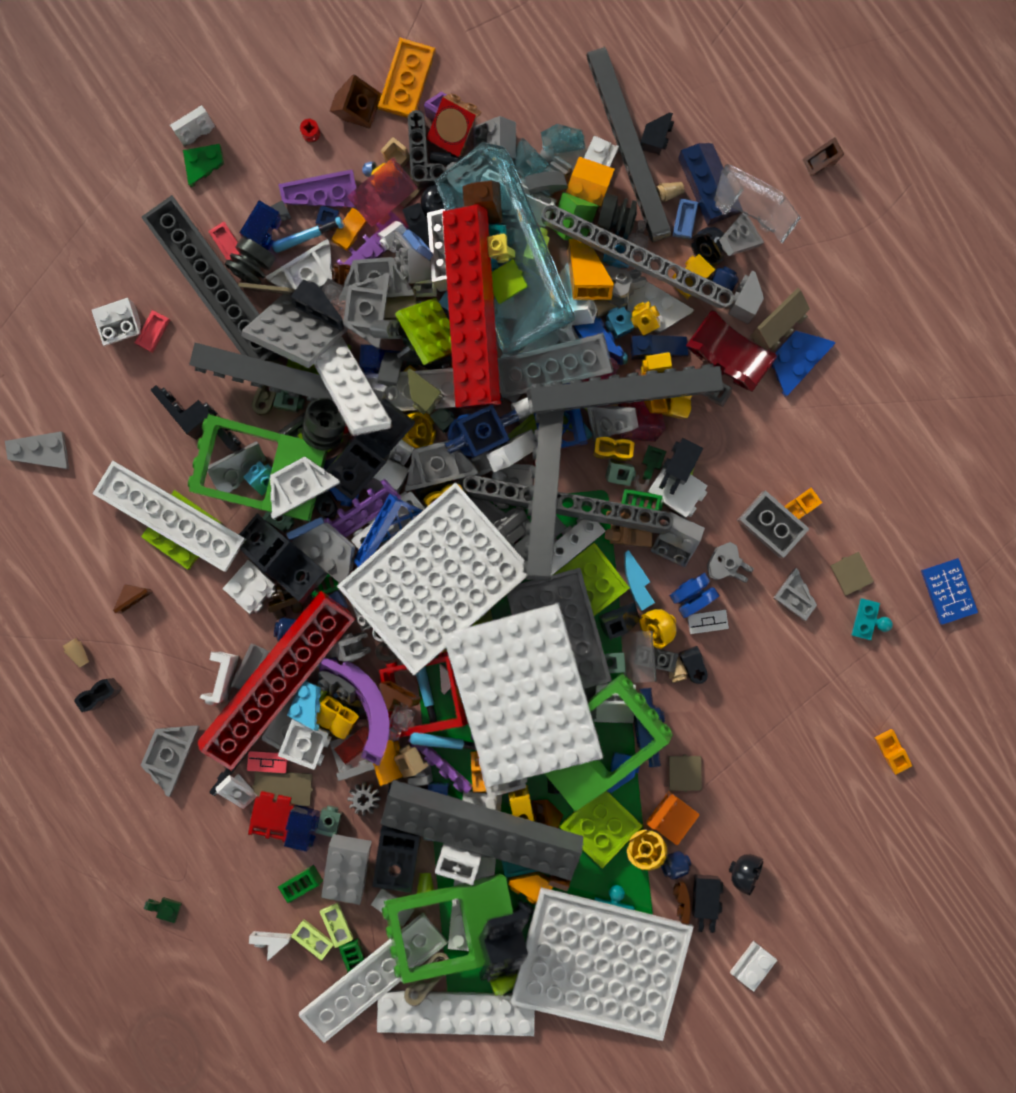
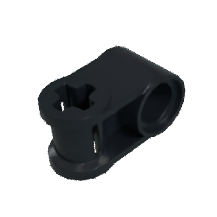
M329 490L316 497L315 507L321 515L331 519L337 515L338 508L330 496ZM327 505L330 506V507H329V509H330L329 512H326V506H327Z
M698 646L679 652L689 679L696 684L704 683L708 678V672ZM696 670L703 673L700 676L701 680L694 678L693 675L696 674Z

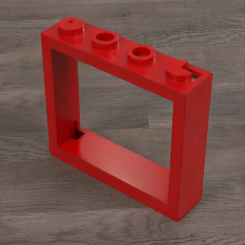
M448 652L438 654V658H434L426 666L446 662L457 718L404 727L399 704L397 710L388 712L392 739L410 736L412 733H427L469 724ZM397 662L386 664L387 668L379 670L381 682L390 680L396 684L394 672L408 670V668L404 664L397 666Z

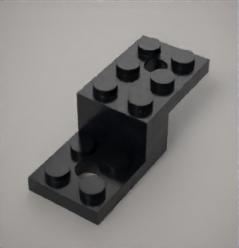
M155 385L150 389L183 431L195 440L203 435L202 425L204 419H207L208 414L218 415L216 410L207 402L202 403L200 400H197L185 410L177 402H174L177 399L166 388L163 387L161 389ZM218 429L217 435L231 451L236 452L242 449L240 446L242 442L231 431L228 432V429Z
M385 398L380 404L393 427L352 435L346 448L326 470V472L340 481V484L334 487L351 500L361 492L387 463L392 449L415 424L413 419ZM350 471L353 473L354 477L348 478L345 476L344 472Z
M258 513L239 534L246 538L240 550L263 572L278 581L302 604L328 575L308 555L284 537ZM260 535L259 540L255 542V538ZM305 574V578L300 581L301 575Z
M389 783L387 798H388V795H389V792H390L392 783ZM382 825L372 887L412 892L421 836ZM391 866H398L400 872L397 874L390 871Z
M527 910L487 920L478 938L485 960L479 972L481 981L487 980V982H492L499 979L498 976L506 975V977L514 976L521 968V964L525 962L529 953L522 929L529 918Z

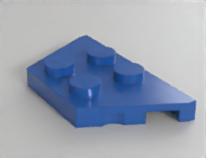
M795 331L775 352L777 358L771 366L775 370V376L777 381L780 382L784 397L789 395L833 347L834 341Z

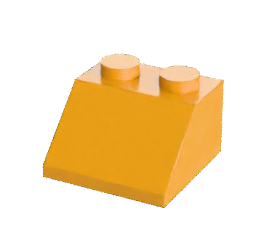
M579 156L566 193L602 206L615 169Z
M392 738L388 739L380 765L378 766L373 763L380 786L403 777L393 758L399 754L401 746L398 740L395 741Z

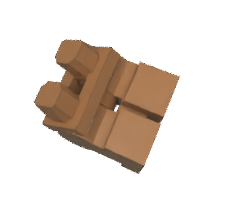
M607 511V512H606V515H610V514H611L610 511ZM628 513L620 514L623 519L630 518ZM646 516L639 518L643 523L650 521ZM611 525V529L605 531V539L610 540V544L652 548L653 532Z

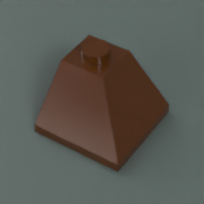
M353 74L336 92L329 111L343 121L369 129L372 126L382 93Z
M490 180L473 182L463 186L464 207L479 205L488 209L489 224L502 222L500 182Z

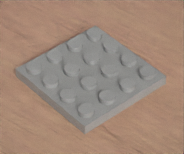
M283 294L242 330V337L309 368L348 328L345 327L342 331L295 308L291 295Z

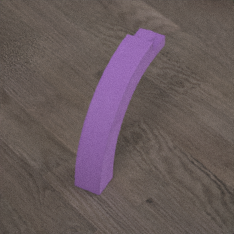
M324 657L319 672L325 671L334 674L356 689V696L366 711L369 723L368 741L361 757L379 766L389 736L388 710L381 692L372 679L353 663L344 661L343 665H340L337 661Z

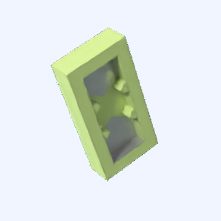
M339 902L319 911L335 948L354 939Z
M303 919L291 935L293 939L321 961L334 945L331 939L305 919Z

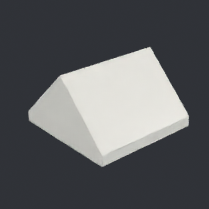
M388 458L387 463L364 489L372 488L376 492L384 487L381 484V480L386 479L399 494L408 476L409 469Z

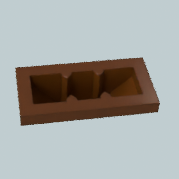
M125 584L113 611L121 614L152 594L153 591Z
M548 799L531 800L534 822L558 829L563 814Z

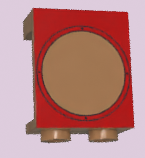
M451 93L443 96L426 139L460 157L466 152L467 146L465 143L477 117L481 116L482 112L477 109L476 105L461 101L458 95Z

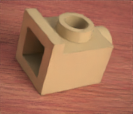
M410 745L399 749L400 753L393 757L403 778L414 776L428 767L427 763H423L416 747L411 748Z

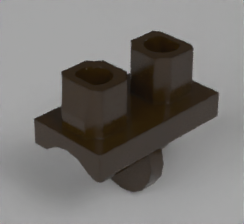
M282 586L277 587L278 593L272 594L274 600L268 602L269 606L267 607L269 613L272 612L277 620L286 617L285 607L291 606L293 613L303 611V604L287 590H284Z

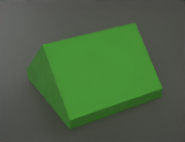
M563 192L558 207L592 223L598 205ZM570 220L563 221L564 227H573ZM582 228L580 232L584 237H587L589 230ZM552 229L564 240L573 239L555 229Z

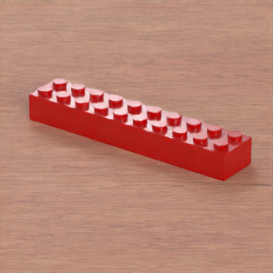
M472 205L442 211L455 407L470 409L487 407L492 404L493 406L501 405L492 267L487 242L489 237L488 209L479 205Z
M320 590L197 741L200 752L232 771L354 622L355 618L351 612Z

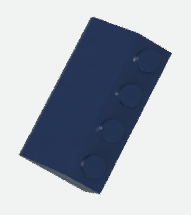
M698 143L681 150L678 160L695 199L699 202L698 206L707 226L741 213L742 208L713 143Z

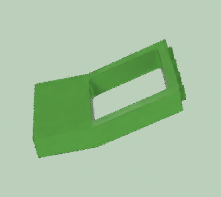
M208 414L207 419L203 421L202 430H204L203 437L198 441L197 449H199L198 456L193 460L192 467L194 472L193 476L189 477L188 487L189 491L195 494L272 512L270 479L263 501L204 486L219 428L278 443L271 475L303 457L308 458L324 469L328 450L314 449L304 439ZM316 497L283 515L310 522Z
M623 673L587 701L590 712L611 695L618 694L653 736L654 740L612 772L608 771L600 760L597 759L544 773L575 812L610 789L666 746L673 736L669 726L659 719L658 713L650 708L646 703L645 697L636 691L632 681L625 677Z
M498 873L474 880L473 885L463 883L457 886L383 901L384 908H382L384 920L388 922L386 934L392 942L390 953L392 959L395 958L396 966H394L396 978H399L404 984L482 967L485 960L478 938L487 920L513 913L506 877ZM458 899L469 954L463 957L408 968L398 912Z

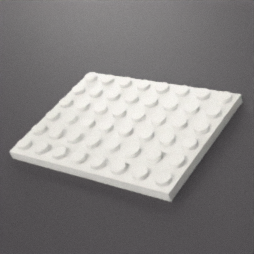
M455 482L338 584L337 587L413 675H416L446 648L444 634L472 626L527 577V573H523L524 559Z
M559 603L443 635L488 787L603 758Z
M541 887L526 941L529 954L518 971L510 1002L512 1005L663 1041L693 926Z

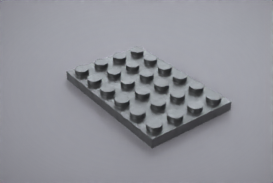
M580 568L551 575V581L532 580L518 584L507 594L512 615L559 603L583 688L611 681Z

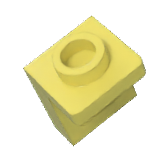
M506 234L489 236L487 238L489 257L495 259L498 263H505L509 259L515 258V250L508 246Z

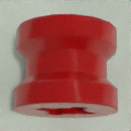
M310 118L301 122L300 132L304 140L307 142L317 141L321 134L317 122Z

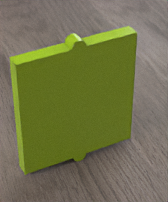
M514 259L492 272L493 294L498 304H502L528 287L522 276L523 272L519 270Z

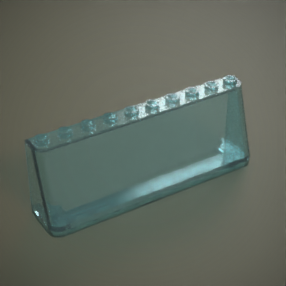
M482 142L434 181L443 201L445 211L464 207V185L490 180L500 182L502 222L491 224L506 225L508 246L515 250V258H511L509 261L515 260L519 270L523 272L522 276L528 285L526 289L502 304H498L493 294L496 337L503 354H510L568 325L575 320V314L510 154L503 146ZM492 259V272L505 263H498L495 259Z

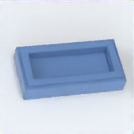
M680 198L673 237L691 240L699 202Z
M407 229L403 233L405 238L417 252L430 260L433 252L419 236Z
M317 518L286 534L290 540H294L323 524L324 518Z

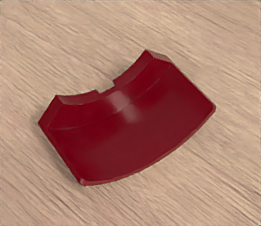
M713 310L710 311L686 345L698 359L708 361L710 364H713V367L720 366L721 376L726 374L734 380V384L750 392L754 391L777 358L776 353L766 350L742 336Z

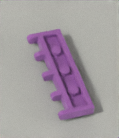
M389 210L387 213L391 218L384 225L377 222L375 225L379 230L372 237L368 238L364 234L362 238L365 243L357 251L350 248L349 252L352 256L344 263L340 259L336 262L352 265L353 260L380 258L387 250L381 246L379 242L381 238L378 233L394 221L402 223L406 230L408 227Z
M383 479L381 484L384 487L376 492L372 488L368 489L367 492L370 495L362 502H359L356 498L353 499V508L346 513L340 508L337 510L340 517L334 521L326 518L324 523H329L341 535L347 537L378 516L389 494L396 496L400 500L401 496L386 479Z
M410 744L412 748L416 747L418 752L421 751L426 756L424 759L433 766L435 764L440 768L439 773L444 778H451L455 782L453 785L460 792L464 790L466 794L471 790L472 784L432 747Z

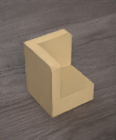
M394 137L381 149L385 162L392 164L398 172L410 160L407 148Z

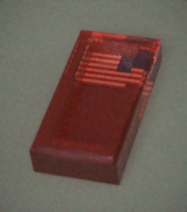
M366 725L334 749L345 765L363 752L369 736V729Z

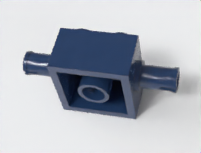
M492 404L457 421L455 424L460 432V436L444 443L446 448L454 445V447L447 450L448 453L452 454L466 447L473 459L509 441L510 439L505 431V427L520 421L519 416L510 418L517 414L516 410L514 409L499 417ZM479 427H481V429H486L487 432L484 434L485 436H483L482 434L479 435Z
M652 688L639 689L640 693L645 697L646 703L658 713L659 719L664 723V711L653 705ZM634 714L637 747L641 750L652 742L654 738ZM658 751L648 759L649 767L661 766Z

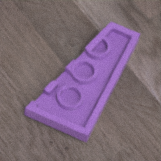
M353 169L279 184L281 198L286 205L361 208Z

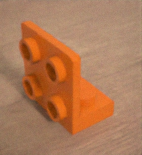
M668 791L646 823L675 845H678L699 817V813Z

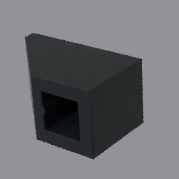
M669 112L646 124L640 142L643 151L660 155L662 149L666 150L669 141L666 138V134L672 131L674 121L671 120L673 113Z
M634 602L598 616L603 632L610 640L629 633L640 621Z

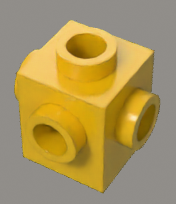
M649 301L645 304L642 302L637 304L632 310L631 321L634 327H638L644 336L660 327V319L658 317L660 314L655 305L652 306Z

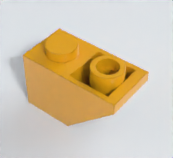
M540 871L509 877L508 879L510 889L517 894L523 893L527 896L526 899L533 904L537 903L541 887L550 890L553 888V886L549 885L550 878Z

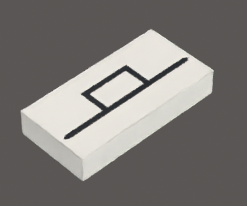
M726 610L692 614L687 617L690 634L729 629Z

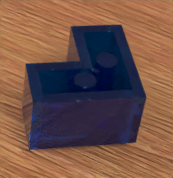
M259 200L239 232L241 237L249 238L266 250H269L273 243L271 232L273 229L276 230L281 223L280 213Z
M361 344L359 367L364 375L379 374L385 352L400 353L401 351L382 350L381 346L378 349L373 345Z
M297 805L290 810L285 829L288 831L284 843L285 847L307 852L310 847L314 846L316 836L313 833L318 827L320 816H318L319 810Z

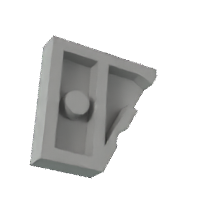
M794 568L773 599L806 621L817 604L810 595L807 585L804 584L799 570Z

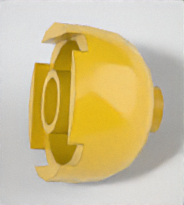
M420 412L409 413L407 416L413 419L415 424L402 440L414 447V449L433 444L436 430H433L432 424H434V421L426 413L424 415Z
M653 609L641 616L643 617L640 619L641 630L646 639L650 636L653 641L651 644L654 647L662 649L673 641L677 631L676 619L673 615L662 609Z
M641 830L630 838L627 854L634 866L642 870L652 871L664 864L668 849L666 842L659 834L654 831Z

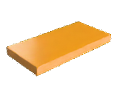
M399 38L378 104V110L408 118L410 112L417 110L436 49L434 47Z

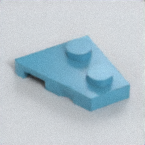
M305 680L297 690L287 716L312 730L318 731L319 724H316L317 713L320 712L319 698L321 688Z

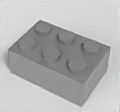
M766 490L761 492L737 519L743 527L779 558H784L809 530L805 524Z
M333 834L328 847L321 898L360 905L365 889L372 841Z

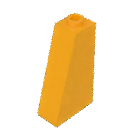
M569 239L567 256L573 300H611L613 281L594 249L575 239Z

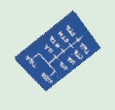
M959 558L921 570L940 625L978 613Z

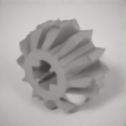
M363 782L362 788L359 784H356V791L353 789L349 791L353 796L348 797L347 801L354 802L349 808L352 809L356 806L355 814H358L360 810H362V816L366 815L367 810L372 814L374 812L372 807H379V804L375 802L381 800L380 796H375L379 790H371L374 784H370L367 788L366 782ZM363 794L369 798L366 803H362L363 800L360 801Z

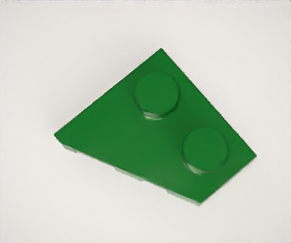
M220 144L183 150L187 180L190 187L195 186L198 180L203 177L206 178L213 170H217L224 165Z

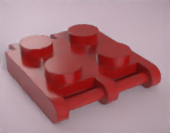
M261 791L260 796H256L248 835L265 836V839L275 838L286 843L295 805L291 804L292 797L278 795L276 801L274 800V793ZM254 828L265 830L266 832L257 831ZM271 832H275V833H279V834H284V835H283V836L275 835V834H271Z

